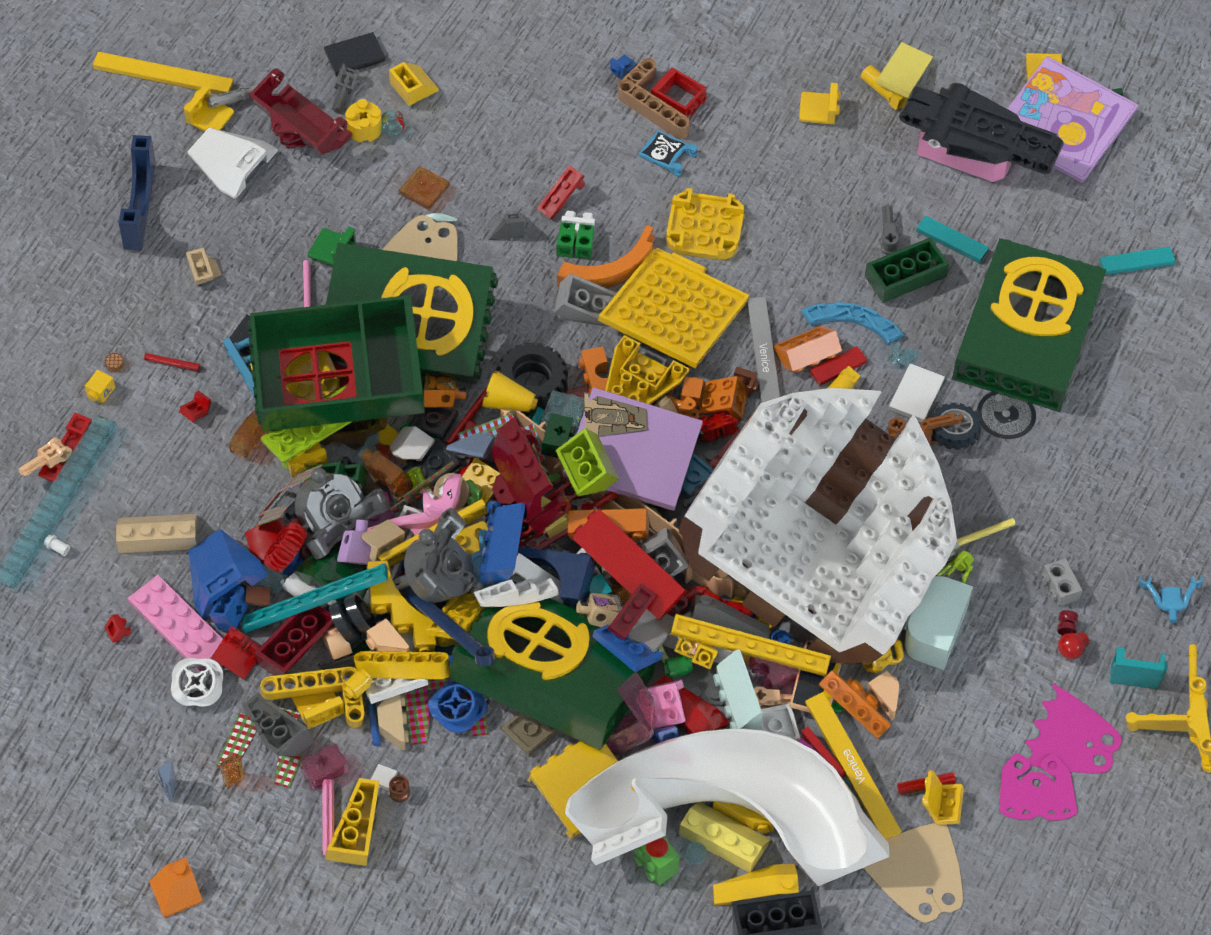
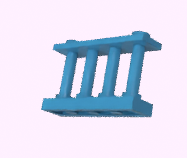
M249 337L239 343H232L230 338L223 340L225 350L254 396L252 371H249L247 368L251 363L250 355L247 357L239 355L240 350L249 346Z

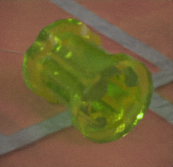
M421 467L412 468L406 473L407 479L413 484V489L425 481ZM429 483L425 485L423 488L427 489L429 487Z

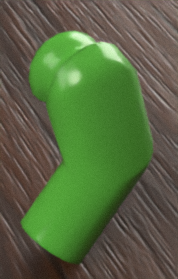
M471 479L466 481L471 493L470 497H468L469 500H467L468 506L481 500L482 496L481 489Z

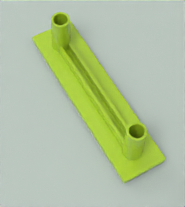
M345 385L344 387H342V388H340L339 390L335 391L334 393L330 394L329 396H327V397L324 398V399H329V398H332V397L336 396V395L339 394L341 391H343V389H344L347 385ZM351 422L274 430L262 436L261 441L282 462V466L285 469H289V460L297 457V455Z

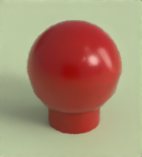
M1083 632L1066 633L1058 641L1059 653L1069 660L1078 659L1084 653L1085 647L1089 645V638Z

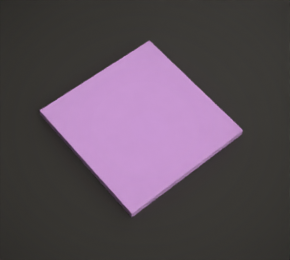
M593 387L588 402L597 396L647 409V430L599 436L619 477V480L606 490L674 511L703 421ZM585 411L577 433L585 428ZM564 469L562 476L568 478Z

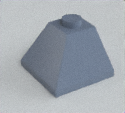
M482 431L481 435L472 434L448 445L446 450L457 455L471 458L476 457L480 460L493 462L490 453L495 438L492 437L493 434Z

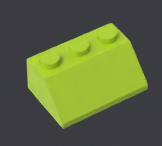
M587 428L581 430L556 449L577 496L605 491L619 480L598 434Z

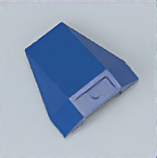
M221 529L188 550L194 604L203 620L209 616L216 603L215 600L244 580L253 586L268 576L261 561Z

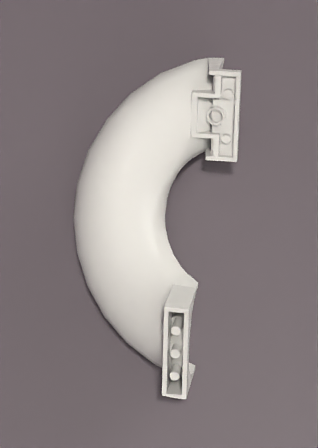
M734 728L703 731L669 739L640 750L618 761L590 779L568 799L565 811L566 816L593 845L591 861L595 865L666 836L667 814L664 809L705 801L741 805L769 820L778 831L787 850L817 886L890 857L888 842L862 811L858 800L836 769L813 749L790 737L763 730Z

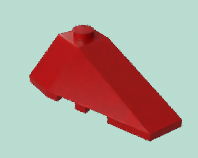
M664 675L650 686L672 682L673 680ZM684 687L679 690L686 720L683 723H679V725L687 735L703 731L724 730L730 725V722L718 708Z

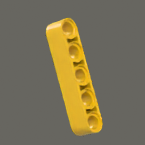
M362 651L354 656L356 670L360 671L363 669L372 678L446 679L451 675L449 656L443 652Z

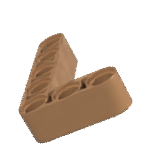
M645 58L618 83V99L674 137L684 139L689 135V118L645 90L656 77V62L651 58Z

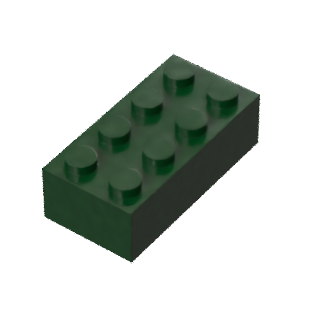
M929 237L867 263L865 278L881 302L885 303L947 277L949 263L932 238Z

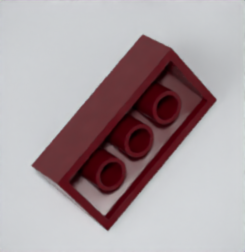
M317 606L290 616L255 652L258 665L272 675H285L334 624L330 612Z

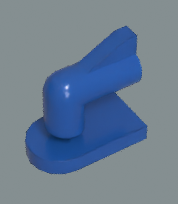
M300 551L283 570L284 575L291 576L304 562Z

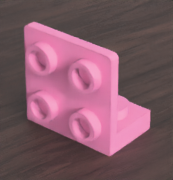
M682 680L644 687L638 690L648 730L686 721L679 695V690L684 687Z

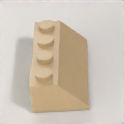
M197 514L119 518L116 524L119 553L189 550L197 545Z

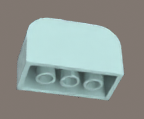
M936 576L932 579L921 603L908 616L904 626V630H906L904 647L911 658L944 670L968 609L973 586L943 576Z

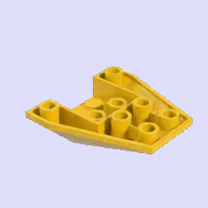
M624 335L615 347L605 391L650 405L681 384L690 368L674 360L669 367H666L639 353L641 343Z

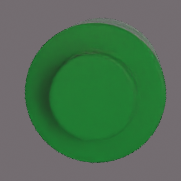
M684 655L667 658L665 663L662 664L664 675H668L669 678L688 675L689 672L693 671L691 658Z

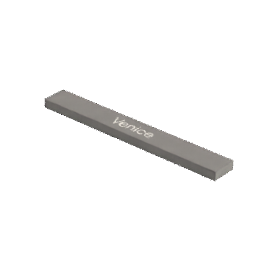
M766 297L748 298L747 306L758 382H760L761 403L779 398L780 393Z

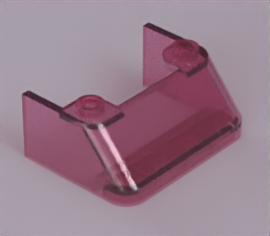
M637 672L633 673L617 689L632 711V714L622 719L605 743L614 756L647 742L654 734L655 701Z

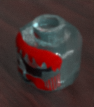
M388 110L383 113L381 127L386 135L397 136L404 131V117L400 111Z

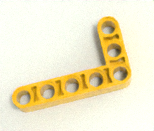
M353 667L269 676L261 681V696L266 700L342 691L347 725L351 728H359L364 722L362 694L356 700L351 701L343 692V683L346 681L345 677L352 676L357 671ZM327 678H332L335 680V682L333 684H327L325 680ZM310 680L313 681L315 685L309 687L306 686L304 683ZM287 683H292L295 685V687L292 689H287L285 685ZM271 685L275 689L273 691H266L264 688ZM356 713L360 718L353 720L350 718V715Z

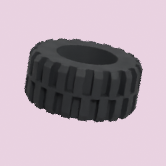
M526 343L524 346L520 344L514 350L511 348L506 351V355L504 354L500 358L496 371L516 383L518 382L515 379L526 372H538L549 379L541 386H523L536 394L535 399H538L536 408L540 407L549 413L553 411V407L557 408L561 401L565 399L566 391L568 390V368L566 367L565 360L561 358V354L557 351L553 352V348L549 346L544 347L540 343H537V345Z

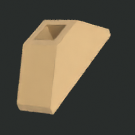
M404 694L384 699L377 707L380 735L400 750H405V743L409 742L408 730L403 728V725L407 724L406 712H402V707L405 706Z

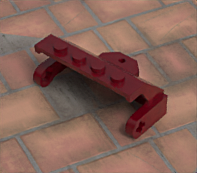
M513 417L498 429L490 453L501 473L496 477L492 491L501 505L507 506L524 503L523 517L529 526L539 534L569 512L571 503L567 497L559 496L544 507H541L542 496L550 491L553 485L531 447L535 442L533 433L530 430H522L518 420Z

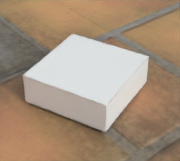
M378 764L371 780L380 781L379 787L389 791V782L393 777L397 776V771Z

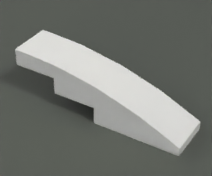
M551 578L534 584L532 579L514 584L512 579L476 591L474 595L480 606L503 607L541 601L557 596L559 592Z

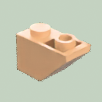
M333 624L322 636V640L329 655L335 660L352 653L349 642L342 637L335 624Z

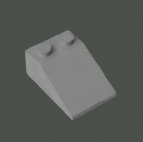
M570 273L560 282L554 314L572 321L608 326L598 321V317L617 293Z

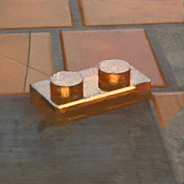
M238 754L229 756L219 763L222 779L226 787L245 779L242 760Z

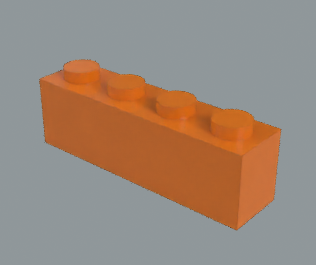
M647 509L602 510L633 540L649 538V514ZM594 510L568 512V535L571 540H573L572 537L575 535L573 533L579 525L583 526L588 521V515Z

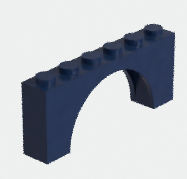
M133 135L131 144L132 189L128 209L121 208L119 217V228L124 250H142L156 165L152 137Z
M526 546L525 548L518 547L517 556L520 553L534 564L550 567L559 574L561 581L559 597L565 605L577 606L578 601L586 602L596 563L589 554H573L565 550L556 552L548 548L540 550L531 546Z

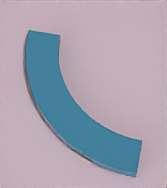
M836 302V304L821 303L802 309V314L810 326L829 321L855 323L873 331L887 346L904 337V334L892 321L885 319L872 309L857 304Z

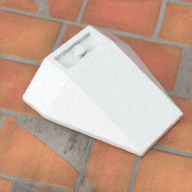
M208 128L187 153L221 192L236 199L246 188L245 179L262 160L268 163L278 152V149L263 140Z

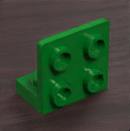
M348 226L342 234L322 228L308 252V257L333 266L337 243L349 245L356 243L355 228Z

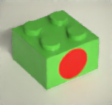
M664 836L634 849V861L638 866H642L645 869L648 879L651 882L654 881L657 886L678 873L679 854Z

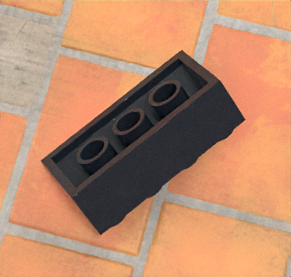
M814 890L734 901L731 903L735 935H821L822 925Z

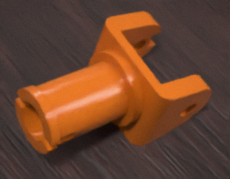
M668 396V398H671L679 414L695 419L700 417L699 411L695 408L697 407L695 400L689 396H686L683 401L673 396Z

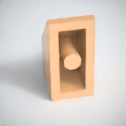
M387 619L366 631V643L371 650L410 652L409 645Z
M885 671L868 682L866 692L876 697L880 709L892 721L896 714L899 682L894 675L891 676L888 671Z

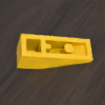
M713 801V809L760 833L774 831L773 824L753 810L737 804Z

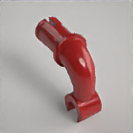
M697 586L689 589L676 605L677 607L684 605L681 609L683 614L687 612L688 603L694 599L695 595H707L719 601L722 597L708 590L707 586Z

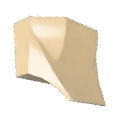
M204 248L186 252L188 264L196 285L221 276L217 261L208 256Z

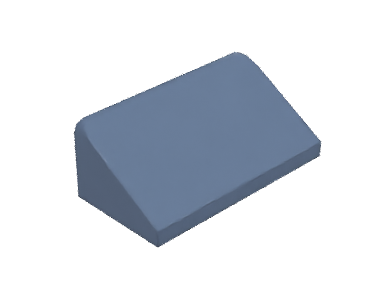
M169 762L158 767V773L162 788L171 802L174 799L176 776L173 763Z

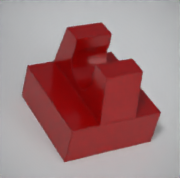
M119 614L111 615L104 627L112 643L119 642L121 638L129 636L132 631L131 628H125L127 620L120 618Z

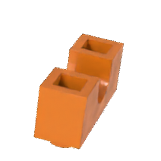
M603 346L582 350L581 358L578 359L580 370L583 369L585 373L583 374V381L589 387L587 393L591 394L593 387L605 391L608 378L597 376L600 373L607 372L608 361Z

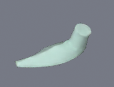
M442 213L426 215L435 222L458 221L457 218ZM424 221L423 227L428 229V223Z

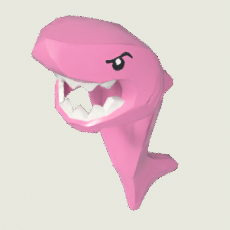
M453 474L447 478L444 484L439 486V495H441L439 499L430 488L420 490V493L423 494L424 512L390 520L402 530L410 529L414 536L423 529L434 526L439 522L440 516L445 510L453 508L456 511L461 493V475ZM376 526L367 528V531L371 530L372 528H374V527H376Z

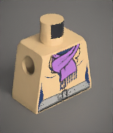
M591 593L587 602L578 601L576 611L577 613L586 614L591 625L603 627L613 622L623 608L620 597L617 595Z

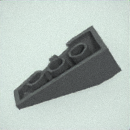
M695 595L691 602L690 611L691 618L769 639L768 625L707 595Z

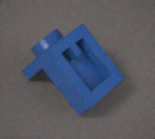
M625 54L618 60L614 58L610 60V71L621 79L637 66V63Z

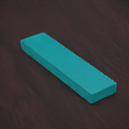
M926 215L916 228V232L928 238L931 237L932 240L978 263L983 260L989 251L988 246Z
M1163 247L1100 257L1099 262L1101 268L1107 269L1105 275L1174 265L1175 258L1171 247Z

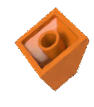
M186 857L167 864L149 881L164 918L203 902Z

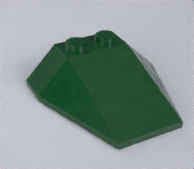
M339 542L330 549L327 555L320 559H315L313 555L306 558L294 573L307 585L314 581L322 587L367 570V565L337 562L341 542ZM368 588L357 591L356 593H358L362 597V599H364ZM346 596L338 598L336 601L344 602Z

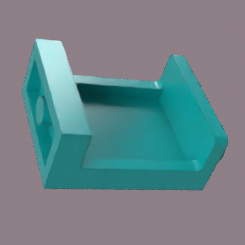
M1117 647L1111 663L1110 683L1158 689L1160 682L1164 681V674L1167 673L1168 661H1165V654H1160L1158 663L1124 658L1125 648Z

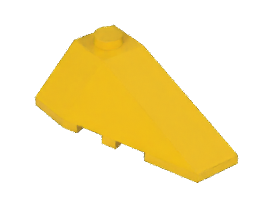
M773 864L713 885L714 906L732 905L731 903L734 901L799 892L795 864Z

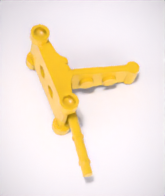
M1191 644L1189 645L1188 654L1189 710L1187 715H1158L1154 713L1137 715L1134 712H1130L1126 715L1128 730L1132 732L1138 729L1188 732L1190 742L1195 744L1199 750L1202 759V769L1207 773H1211V737L1206 712L1208 701L1203 694L1206 691V681L1198 677L1197 645Z

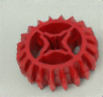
M293 521L284 526L264 556L265 565L277 573L283 571L302 547L307 531L300 524H296Z

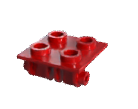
M727 411L715 412L710 417L702 416L697 418L703 421L700 429L703 432L701 434L703 442L716 440V437L719 439L720 433L722 437L735 434L739 430L737 424L739 420Z
M231 626L211 658L244 680L257 661L255 652L261 645Z

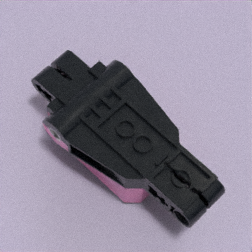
M952 83L948 89L941 87L939 93L922 87H914L899 115L903 123L921 129L917 155L991 182L1004 179L1011 163L1042 174H1049L1064 146L1063 140L1057 137L1056 133L1021 121L1016 113L970 90L961 83Z

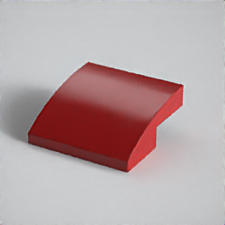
M282 517L245 532L250 553L258 558L262 565L265 564L264 556L269 546L284 528Z

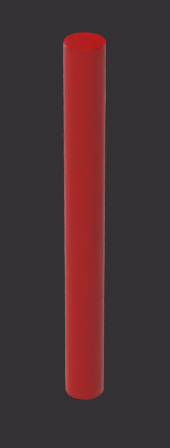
M487 387L446 440V445H450L457 440V434L463 432L468 421H471L483 405L484 397H488Z

